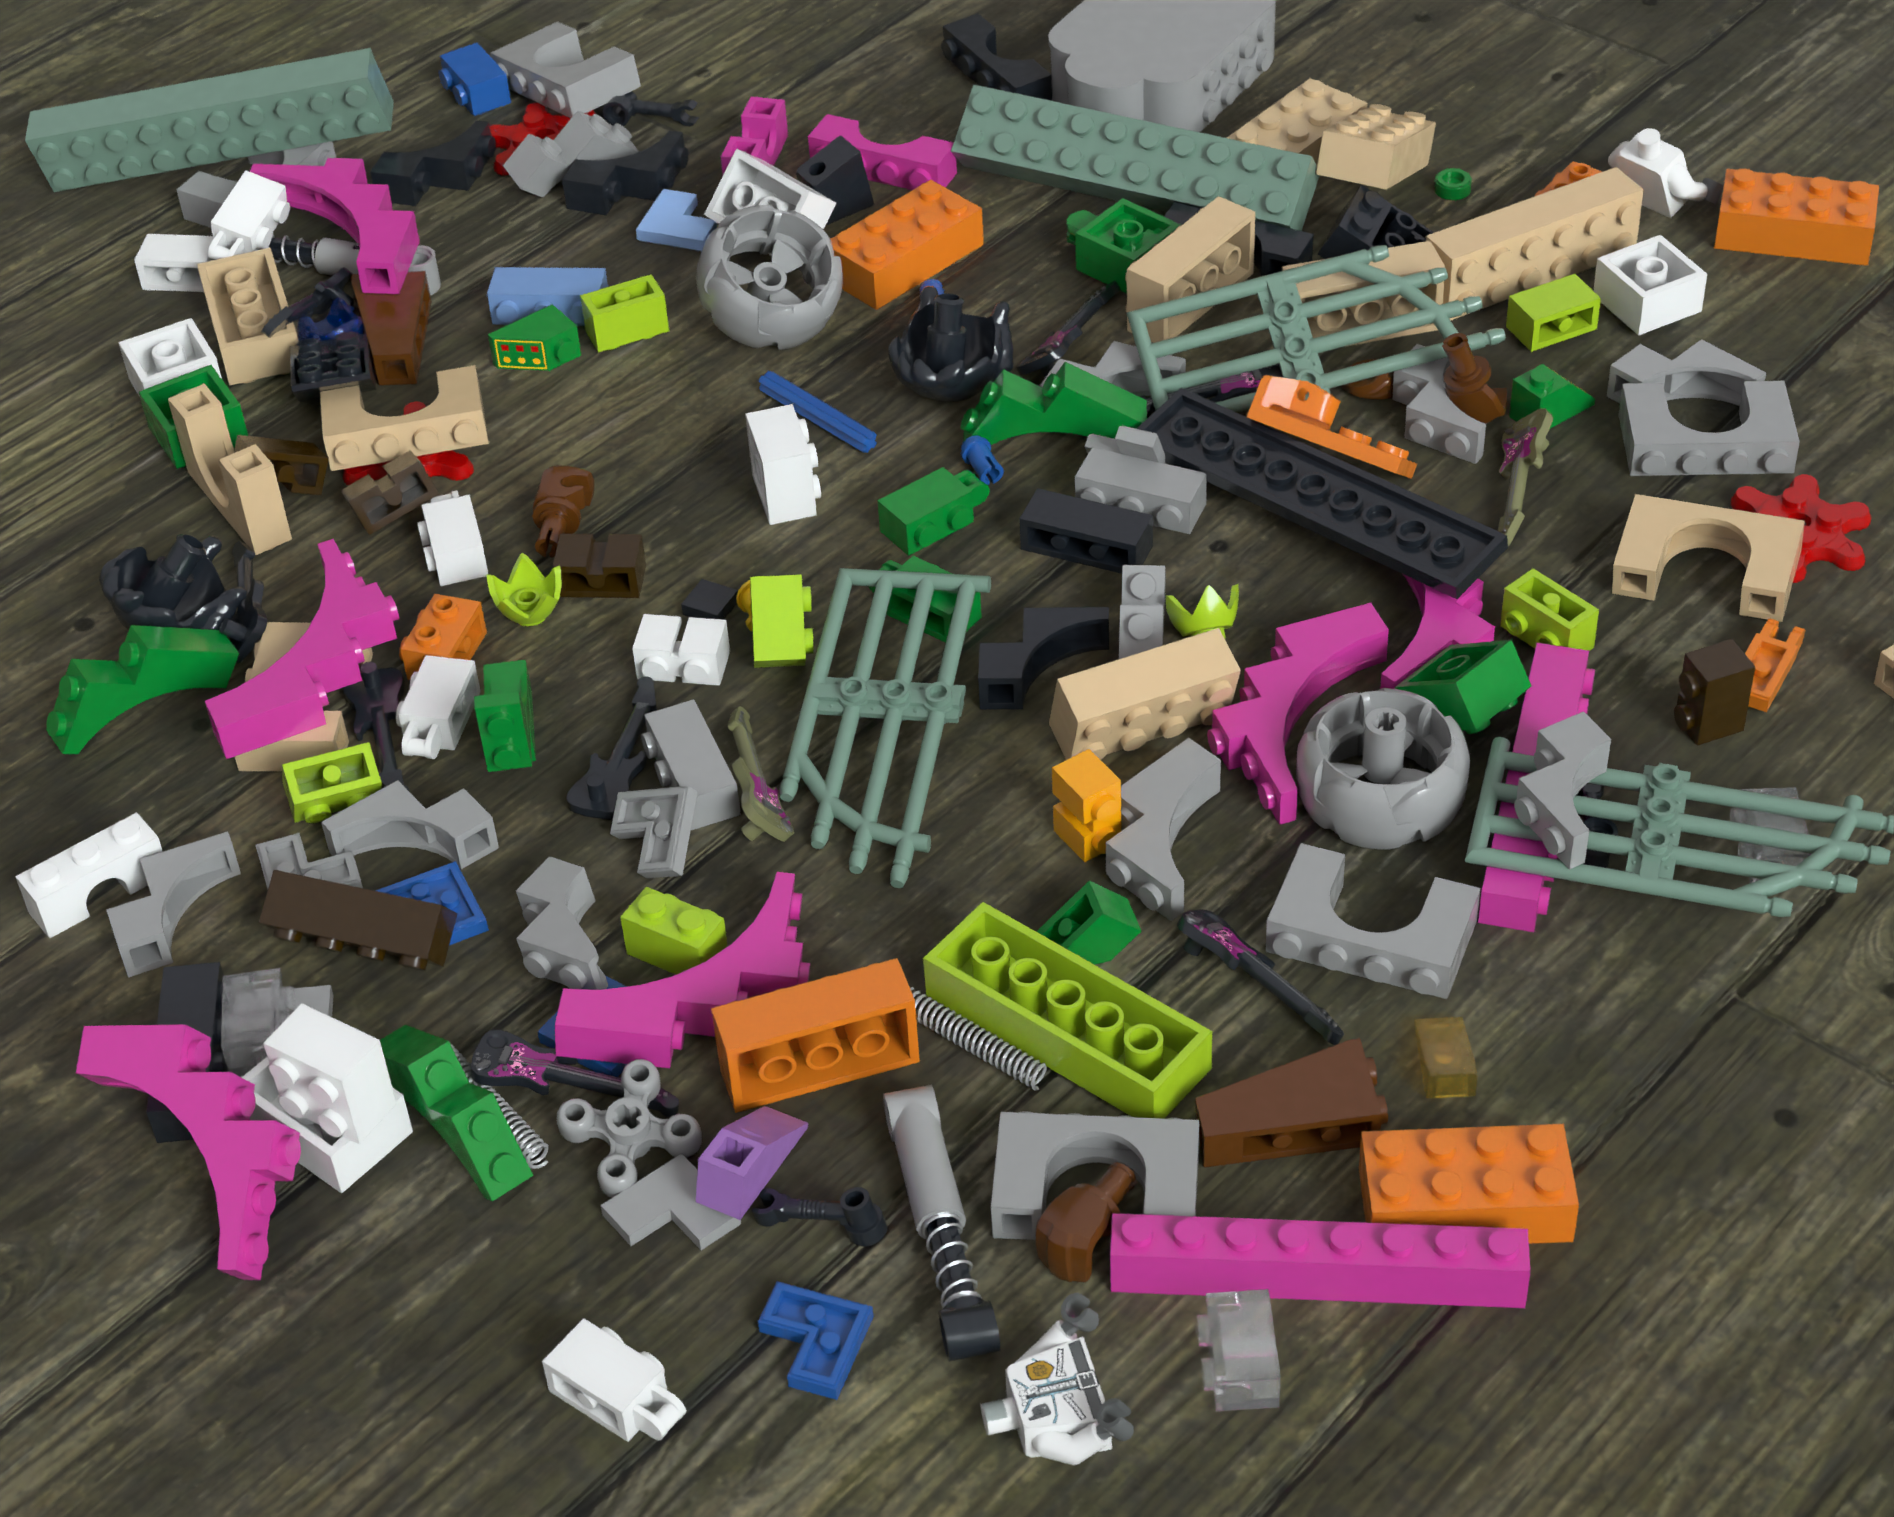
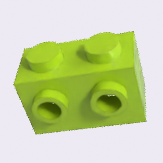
M652 274L580 295L585 330L598 352L613 350L619 346L642 339H650L655 335L669 331L665 295Z
M1572 274L1510 295L1506 327L1532 352L1596 330L1601 298L1576 274Z
M1533 568L1504 588L1500 626L1533 648H1536L1537 643L1590 651L1595 645L1599 609Z
M802 575L750 577L754 668L805 666L806 654L814 653L813 629L804 628V612H811L810 586L802 587Z
M369 742L282 764L283 786L295 823L304 820L306 823L324 821L332 815L331 813L342 811L381 790V779Z
M649 887L644 888L620 917L627 955L676 975L706 962L728 947L723 917L718 916L711 910L700 909L679 900L671 894H663Z

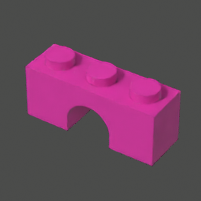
M750 97L741 115L742 137L731 136L721 155L723 175L736 148L774 166L788 137L785 100Z

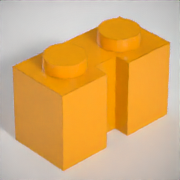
M1087 749L1052 767V793L1061 801L1053 806L1054 832L1084 862L1106 853V842L1121 832V780L1090 749Z

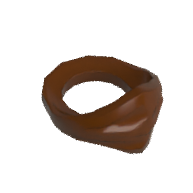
M1377 359L1362 360L1352 364L1351 366L1374 361ZM1394 372L1375 376L1372 379L1341 385L1344 391L1361 398H1392Z

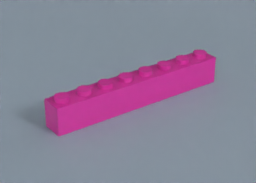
M1542 643L1536 644L1529 675L1531 687L1525 693L1513 752L1534 756L1538 730L1583 711L1587 714L1589 699L1582 698V695H1591L1595 676V669L1587 668L1589 650ZM1508 770L1506 784L1518 786L1519 778L1530 773ZM1501 801L1498 816L1519 819L1515 811V804ZM1494 834L1491 846L1493 849L1551 859L1558 858L1556 855L1550 854L1541 841ZM1487 866L1481 891L1478 923L1534 932L1538 914L1547 915L1551 888L1544 887V881L1553 882L1554 878Z
M1113 1213L1110 1251L1111 1292L1525 1308L1530 1278L1528 1229Z

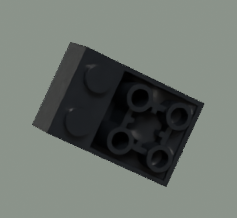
M1361 184L1340 212L1318 255L1328 259L1363 249L1370 250L1374 246L1386 245L1387 248L1420 243L1425 242L1426 236L1434 232L1416 221L1410 214L1401 211L1386 201L1379 193Z
M344 332L336 335L335 339L319 341L317 338H307L298 341L294 346H290L291 388L299 402L320 399L321 391L359 385L360 392L376 390L375 373L367 334L358 335L356 332Z

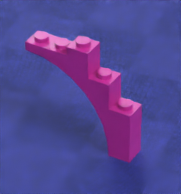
M327 158L324 166L252 165L251 173L286 186L287 202L290 204V207L307 210L331 220L346 230L358 243L360 249L356 263L362 293H400L419 245L414 211L393 210L388 185L368 184L363 159Z
M334 539L318 543L325 573V588L320 608L307 631L289 652L267 670L237 688L205 701L214 735L226 759L326 725L322 708L329 705L326 693L362 681L358 663L365 661L362 650L397 638L393 621L399 619V614L392 596L384 597L377 582L365 585L361 576L355 578L356 571L350 554L348 552L341 553Z
M1403 574L1418 599L1422 620L1416 636L1404 653L1382 672L1381 689H1395L1399 683L1449 645L1494 641L1495 626L1479 617L1483 609L1482 594L1484 582L1477 579L1458 599H1455Z
M1371 603L1276 628L1275 647L1271 648L1272 661L1245 668L1244 687L1240 688L1239 691L1241 702L1212 710V729L1207 732L1212 753L1221 756L1228 770L1242 767L1245 777L1248 780L1253 779L1258 787L1262 806L1264 809L1272 811L1279 825L1296 820L1297 786L1289 771L1285 756V746L1294 724L1310 703L1329 687L1357 671L1387 660L1389 629Z
M777 872L769 898L755 921L731 945L704 963L675 976L638 986L603 990L563 989L555 1022L556 1056L624 1064L637 1059H645L652 1062L656 1067L670 1068L674 1049L682 1050L685 1033L715 1036L711 1008L809 982L810 963L802 962L803 943L796 942L797 927L790 926L791 920H800L802 893H794L795 874Z
M188 1025L84 1026L76 1074L102 1086L129 1088L147 1093L165 1104L184 1124L205 1158L216 1192L220 1226L217 1270L242 1280H261L263 1264L268 1257L269 1251L267 1234L270 1214L274 1211L276 1204L275 1181H293L295 1165L298 1163L301 1155L300 1132L276 1120H250L256 1103L254 1094L255 1084L231 1072H206V1068L211 1061V1037Z

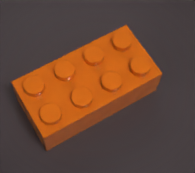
M1726 169L1714 249L1868 266L1875 231L1879 185L1868 184L1864 181L1846 182L1830 180L1826 177L1792 176L1788 173L1754 172L1750 169Z
M933 180L923 183L916 189L831 238L834 256H840L842 263V290L878 310L984 245L982 208Z
M898 958L711 1008L720 1071L735 1113L920 1062L915 999Z
M1564 1124L1361 1132L1359 1175L1366 1223L1528 1229L1529 1244L1574 1241L1579 1202Z

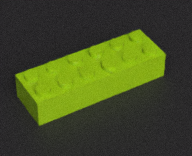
M984 902L973 910L923 958L926 996L931 997L939 1004H943L951 1011H955L956 1014H961L968 1021H973L980 1028H985L992 1035H997L1004 1042H1009L1016 1049H1021L1028 1056H1033L1041 1064L1045 1063L1048 1068L1131 1117L1165 1119L1212 1069L1211 1030Z

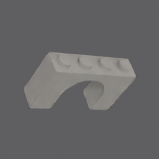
M555 22L491 52L492 59L506 73L510 90L570 118L577 111L585 114L606 104L615 96H622L641 87L633 54L614 46L583 60L576 29L560 22Z
M333 141L248 156L249 163L252 165L324 166L327 158H336ZM198 171L177 189L184 219L211 228L212 219L238 181H231Z
M1744 381L1739 408L1741 426L1719 433L1696 431L1676 421L1669 412L1663 383L1623 384L1619 420L1630 476L1794 473L1800 441L1785 381Z
M1301 843L1267 919L1266 952L1322 966L1330 970L1368 978L1375 982H1383L1414 990L1421 994H1429L1447 999L1478 919L1481 888L1435 877L1423 909L1412 923L1391 932L1363 931L1345 923L1333 910L1344 884L1345 854Z
M1029 1111L1000 1112L991 1201L993 1238L1035 1240L1037 1221L1046 1210L1047 1194L1052 1183L1066 1170L1085 1163L1112 1164L1119 1162L1128 1166L1134 1172L1145 1192L1144 1215L1196 1217L1199 1120L1137 1118L1126 1115L1117 1117L1090 1116L1077 1113L1068 1115L1043 1114Z

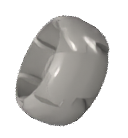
M756 205L731 213L709 234L697 264L696 283L703 308L712 313L715 326L724 334L750 347L761 348L778 345L779 350H785L807 342L825 327L827 321L833 315L842 293L843 271L840 256H834L831 239L813 220L794 210L786 212L777 210L773 206ZM758 251L761 254H772V262H764L757 265L754 272L729 260L731 256L742 252ZM796 269L803 273L802 278L807 284L811 285L813 290L809 300L802 302L795 294L784 288L787 281L786 273ZM749 283L746 291L739 286Z
M1390 688L1362 693H1348L1324 705L1310 719L1297 749L1296 784L1307 813L1322 828L1331 829L1339 835L1341 840L1355 846L1378 850L1394 849L1419 839L1423 842L1429 840L1451 824L1465 800L1469 778L1470 754L1464 734L1452 716L1444 717L1436 705L1425 697L1412 692ZM1355 755H1363L1362 765L1338 763ZM1404 757L1416 761L1418 765L1424 769L1428 768L1432 773L1403 768ZM1364 775L1368 780L1374 783L1364 782L1358 780L1357 778Z

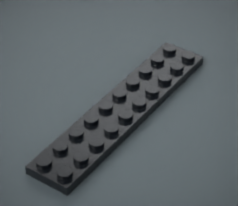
M1180 388L1137 428L1158 435L1167 463L1203 472L1206 474L1207 482L1455 599H1458L1508 548L1507 535L1183 388Z

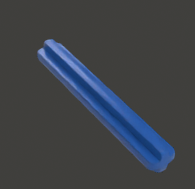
M768 371L764 376H760L759 389L766 395L783 405L793 404L796 413L863 453H868L871 448H875L877 442L875 441L876 433L773 371Z

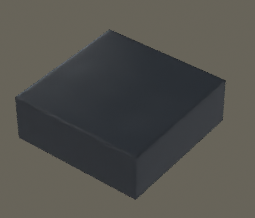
M701 579L682 602V614L693 618L724 620L737 604L736 596L738 590Z

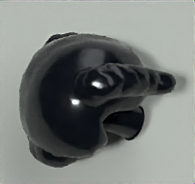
M924 287L920 294L919 306L911 315L901 340H899V336H896L888 348L890 364L899 381L920 396L940 401L958 402L982 392L989 381L994 382L1003 369L1011 372L1014 364V349L1009 329L1008 315L1010 309L1007 302L1001 301L995 304L989 317L968 315L962 313L965 301L960 296L950 293L938 295L935 287Z
M179 534L176 536V541L168 554L158 557L157 560H148L144 547L126 549L118 557L108 561L99 574V581L104 596L108 599L119 621L128 630L131 625L220 630L222 622L226 618L231 620L239 604L247 597V591L243 587L236 586L226 591L219 574L212 563L223 545L221 539L216 536H209L200 542L191 535Z

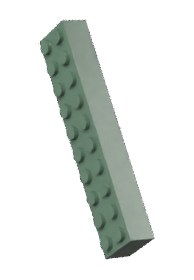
M367 48L30 111L25 142L53 191L58 192L390 131L392 128L394 101L371 49Z
M974 84L951 150L962 166L1115 201L1124 198L1139 206L1168 212L1174 202L1203 208L1219 196L1255 211V221L1302 231L1320 176L1316 174L1317 165L1313 157L1309 155Z

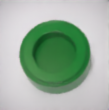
M1449 168L1442 170L1435 177L1434 191L1439 197L1446 200L1464 199L1471 193L1472 178L1470 174L1461 169Z

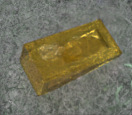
M1463 1017L1414 1019L1426 1097L1476 1096L1478 1075Z

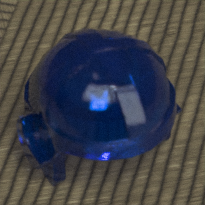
M336 298L331 305L328 316L322 321L314 323L308 316H303L298 320V339L300 341L307 338H317L319 341L335 339L336 335L344 332H356L358 335L365 334L363 320L352 312L355 309L348 306L345 300Z

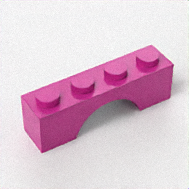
M829 114L821 120L808 136L810 158L840 135L861 152L867 178L871 181L914 190L923 183L933 180L946 188L957 174L956 157L951 152L953 142L921 136L914 141L904 144H878L861 135L859 121Z

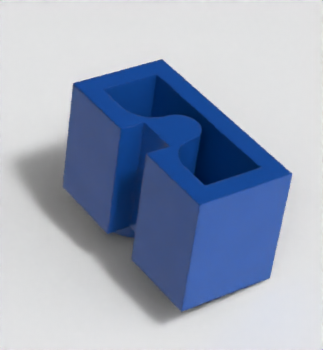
M478 43L440 55L442 69L439 70V77L443 87L446 90L450 89L460 106L464 105L473 116L511 103L506 73Z

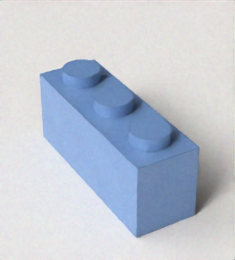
M495 267L487 293L492 324L509 325L553 304L576 325H585L580 295L608 287L606 269Z

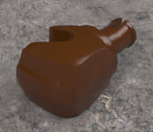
M1455 333L1448 336L1443 341L1444 345L1442 347L1450 362V366L1444 373L1445 391L1449 399L1462 412L1485 424L1504 416L1507 407V388H1490L1485 384L1491 376L1489 362L1484 357L1473 356L1465 334Z
M563 465L551 466L543 471L535 495L532 515L534 523L540 529L535 543V549L540 555L546 557L548 547L552 544L550 557H555L560 534H573L578 530L581 521L579 510L584 509L585 506H590L594 496L595 484L591 472Z
M1114 1162L1108 1167L1107 1172L1095 1186L1082 1183L1068 1188L1052 1201L1038 1219L1035 1233L1037 1253L1041 1262L1050 1270L1052 1275L1068 1282H1087L1091 1278L1092 1254L1095 1244L1101 1236L1111 1235L1113 1213L1120 1214L1117 1205L1137 1185V1182H1135L1137 1178L1128 1166Z

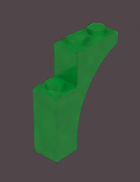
M1067 362L1063 363L1056 374L1051 373L1047 377L1043 387L1003 369L994 382L989 381L986 384L977 406L974 409L969 408L961 422V430L964 431L963 442L971 436L978 435L986 438L993 445L1014 436L1038 432L1072 433L1087 437L1089 434H1096L1115 439L1119 426L1137 429L1147 419V400Z
M131 625L125 642L120 646L118 661L70 660L66 674L59 683V694L54 709L47 717L46 730L62 754H79L87 742L100 729L137 704L179 690L227 688L239 652L227 636L221 634L219 630Z
M526 660L483 665L484 695L474 696V705L488 772L532 767V762L536 761L532 689Z
M404 1025L380 1039L392 1087L403 1094L405 1101L412 1105L442 1136L467 1169L486 1199L493 1202L533 1176L493 1092L469 1083L448 1040L408 1025Z

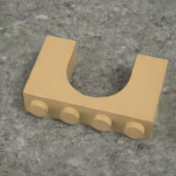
M476 366L438 371L439 394L437 398L427 407L401 416L384 417L366 412L359 385L321 391L322 432L331 471L392 461L409 450L415 456L489 444Z
M202 384L168 398L188 473L243 541L255 552V555L272 550L276 546L292 540L273 464L256 444L234 453L222 404L209 388Z
M1635 494L1613 564L1612 594L1654 601L1664 567L1672 557L1693 548H1715L1732 554L1746 568L1742 584L1739 615L1767 620L1771 618L1783 622L1802 550L1805 521Z
M267 622L262 638L255 643V661L253 667L248 668L246 671L245 682L267 670L289 652L307 631L311 623ZM371 647L362 650L365 661L358 663L359 669L362 664L371 662L373 656ZM323 711L326 725L235 756L238 771H282V764L347 748L349 740L342 712Z

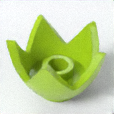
M521 553L513 567L508 582H504L494 575H486L489 592L496 607L509 620L522 626H535L542 623L558 603L562 586L560 565L554 567L549 575L544 577L530 558Z
M1239 584L1232 585L1228 606L1216 591L1208 585L1193 615L1173 595H1166V609L1171 623L1182 636H1195L1219 628L1224 639H1226L1224 630L1232 627L1237 614Z

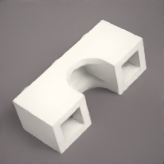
M136 812L15 877L29 914L50 939L90 917L86 900L90 891L98 883L106 879L116 878L130 895L148 886L140 859L163 851L158 836Z

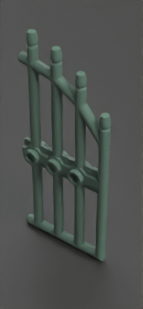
M1382 245L1371 247L1370 250H1359L1137 309L1126 314L1156 411L1168 400V393L1178 391L1180 388L1186 389L1277 364L1280 366L1283 378L1309 381L1330 393V388L1447 358L1446 352L1442 347L1444 344L1441 342L1324 374L1318 353L1431 323L1435 324L1445 340L1448 336L1458 333L1450 318L1481 309L1480 296L1463 298L1462 301L1456 300L1441 305L1437 304L1419 289L1427 287L1428 284L1435 285L1447 280L1446 268H1433L1428 272L1422 271L1400 277L1368 265L1369 262L1376 263L1389 257L1387 246ZM1338 272H1344L1373 283V285L1305 303L1301 302L1296 286L1297 283ZM1397 294L1419 309L1411 313L1313 338L1307 318ZM1251 295H1258L1263 314L1151 343L1146 323ZM1494 328L1487 330L1486 333L1479 332L1467 336L1471 351L1484 348L1486 345H1496L1506 340L1503 328ZM1265 329L1269 331L1274 349L1166 378L1161 376L1156 358ZM1256 392L1216 402V404L1236 413L1248 411ZM1309 393L1306 394L1305 400L1308 399Z
M839 568L784 770L783 780L781 781L780 798L786 802L792 801L797 793L798 783L801 778L819 803L811 833V845L816 849H822L826 845L834 817L856 832L852 846L853 851L849 858V870L854 874H860L864 870L872 840L897 846L893 860L894 865L890 873V884L895 888H902L908 880L914 851L930 852L931 836L919 834V829L944 724L958 723L963 711L966 687L965 685H954L975 592L990 593L991 576ZM852 586L876 587L853 676L849 678L828 677ZM892 589H917L894 680H869ZM934 590L958 591L937 682H911ZM818 714L842 716L825 781L807 756ZM863 717L882 718L884 722L860 814L841 801L839 796L859 719ZM904 720L927 721L901 830L877 823L901 722Z
M1496 737L1492 741L1465 857V862L1759 914L1769 913L1771 916L1790 917L1793 902L1784 898L1773 897L1770 899L1767 897L1797 886L1827 891L1834 889L1835 892L1844 894L1855 893L1858 882L1857 878L1839 873L1838 875H1833L1831 872L1822 871L1836 858L1857 862L1865 860L1869 864L1875 865L1888 864L1890 850L1875 845L1867 847L1863 843L1848 840L1854 828L1878 832L1885 830L1886 833L1894 834V815L1884 816L1882 813L1862 810L1863 799L1857 795L1846 797L1843 807L1690 782L1691 772L1681 771L1678 769V766L1659 763L1658 766L1645 765L1643 774L1607 768L1605 773L1595 777L1588 783L1640 792L1638 805L1577 795L1573 802L1579 815L1634 824L1631 838L1589 831L1587 849L1628 856L1626 870L1621 871L1586 864L1568 869L1561 860L1487 847L1490 833L1543 842L1529 825H1524L1519 819L1494 815L1497 801L1515 804L1518 786L1502 783L1504 770L1533 773L1538 770L1534 763L1533 755L1509 752V740L1504 737ZM1686 800L1836 825L1828 838L1684 814ZM1681 832L1810 853L1811 855L1797 866L1681 847L1679 846ZM1675 865L1761 880L1731 890L1673 880Z

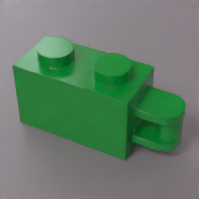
M942 467L877 500L880 532L905 554L910 556L973 523V508L987 499L990 488L970 470H964L956 475H952Z
M912 556L903 565L887 560L879 569L952 574L916 556ZM868 586L870 590L874 593L876 587ZM893 588L886 615L908 625L917 589ZM934 590L924 633L946 643L958 591ZM975 592L966 632L982 618L981 592Z

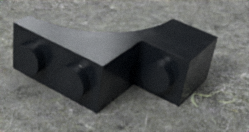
M476 120L468 130L458 137L432 148L412 152H383L370 171L372 183L388 185L391 202L393 204L417 206L424 193L428 192L430 186L469 191L475 180L481 176L488 160L495 154L496 141L491 136L489 122Z
M669 130L656 144L629 156L609 160L576 159L562 179L567 209L607 215L615 202L620 200L621 196L655 201L663 189H671L673 187L675 178L687 166L689 152L684 146L683 132Z
M1109 607L1024 608L1023 642L980 643L978 673L980 710L1023 709L1024 700L1030 686L1047 668L1077 654L1109 650Z

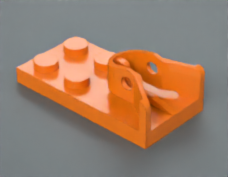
M1269 375L1262 377L1247 418L1412 479L1417 463L1407 460L1408 451L1382 441H1378L1376 448L1369 446L1372 440L1371 437L1342 426L1338 434L1329 431L1341 402L1339 399L1309 381ZM1309 393L1308 399L1305 400L1306 394Z

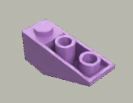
M763 1106L723 1127L698 1159L696 1202L741 1220L807 1130L808 1123Z

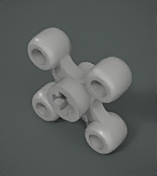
M645 1059L631 1061L625 1066L621 1074L624 1097L613 1102L608 1107V1110L595 1109L586 1100L576 1098L565 1101L557 1112L558 1129L567 1141L582 1143L590 1138H600L610 1145L609 1155L601 1161L598 1167L597 1179L602 1192L611 1198L627 1190L637 1182V1170L634 1165L635 1159L644 1156L651 1147L664 1148L674 1157L683 1154L688 1158L698 1152L702 1144L701 1128L698 1121L692 1116L676 1114L669 1119H660L654 1117L649 1112L648 1105L650 1101L657 1097L660 1091L661 1080L657 1067Z

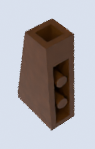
M426 271L408 272L399 294L362 293L359 274H352L351 283L364 334H367L371 359L379 385L417 384L432 302Z
M1350 1039L1195 1098V1120H1199V1149L1204 1168L1359 1148L1361 1145V1132L1380 1131L1381 1124L1388 1123L1387 1104L1383 1094L1376 1095L1374 1088L1377 1085L1375 1061L1373 1057H1365L1361 1039Z

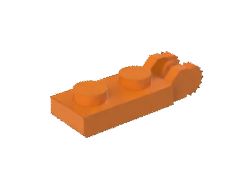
M1771 618L1768 619L1760 634L1756 633L1745 652V655L1755 666L1748 707L1764 712L1768 711L1796 660L1805 634V629L1795 626L1786 642L1778 640L1776 637L1779 631V621Z

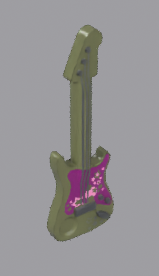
M1541 408L1520 419L1506 429L1502 436L1501 442L1505 456L1499 473L1506 479L1510 477L1505 512L1504 516L1500 518L1498 531L1507 535L1508 546L1511 544L1525 517L1521 511L1529 466L1534 465L1537 469L1542 467V452L1549 445V441L1545 437L1551 427L1553 416L1546 408Z
M739 706L731 713L728 728L733 732L740 756L732 763V768L742 787V809L750 820L741 828L742 832L751 841H754L765 831L776 839L785 842L794 834V828L789 816L786 815L780 804L779 790L776 787L770 788L766 784L751 736L753 732L749 722L750 715L743 707Z

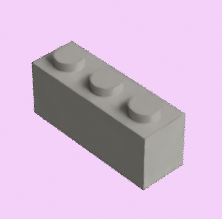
M1092 447L1075 475V497L1153 515V526L1190 534L1206 506V474L1195 470Z
M695 700L644 714L647 732L641 734L642 744L648 759L655 757L657 760L655 762V770L661 786H690L698 791L691 830L741 815L737 783Z

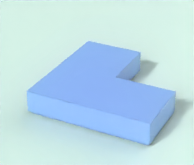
M663 189L636 228L637 240L702 251L707 237L717 228V222L708 218L691 216L698 205L697 194Z

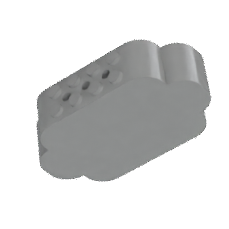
M1084 0L1049 32L1052 101L1201 132L1228 105H1231L1238 95L1246 88H1249L1258 76L1267 71L1274 60L1276 0Z

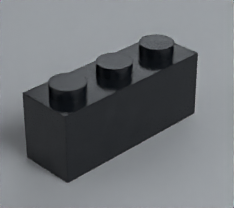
M1037 488L1019 518L1021 550L1121 574L1122 565H1143L1153 547V515Z

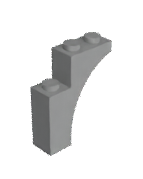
M1187 738L1121 785V832L1106 842V874L1116 885L1125 887L1140 898L1147 908L1156 910L1170 921L1184 912V879L1178 872L1171 855L1174 840L1181 827L1196 809L1220 792L1221 760L1190 738Z

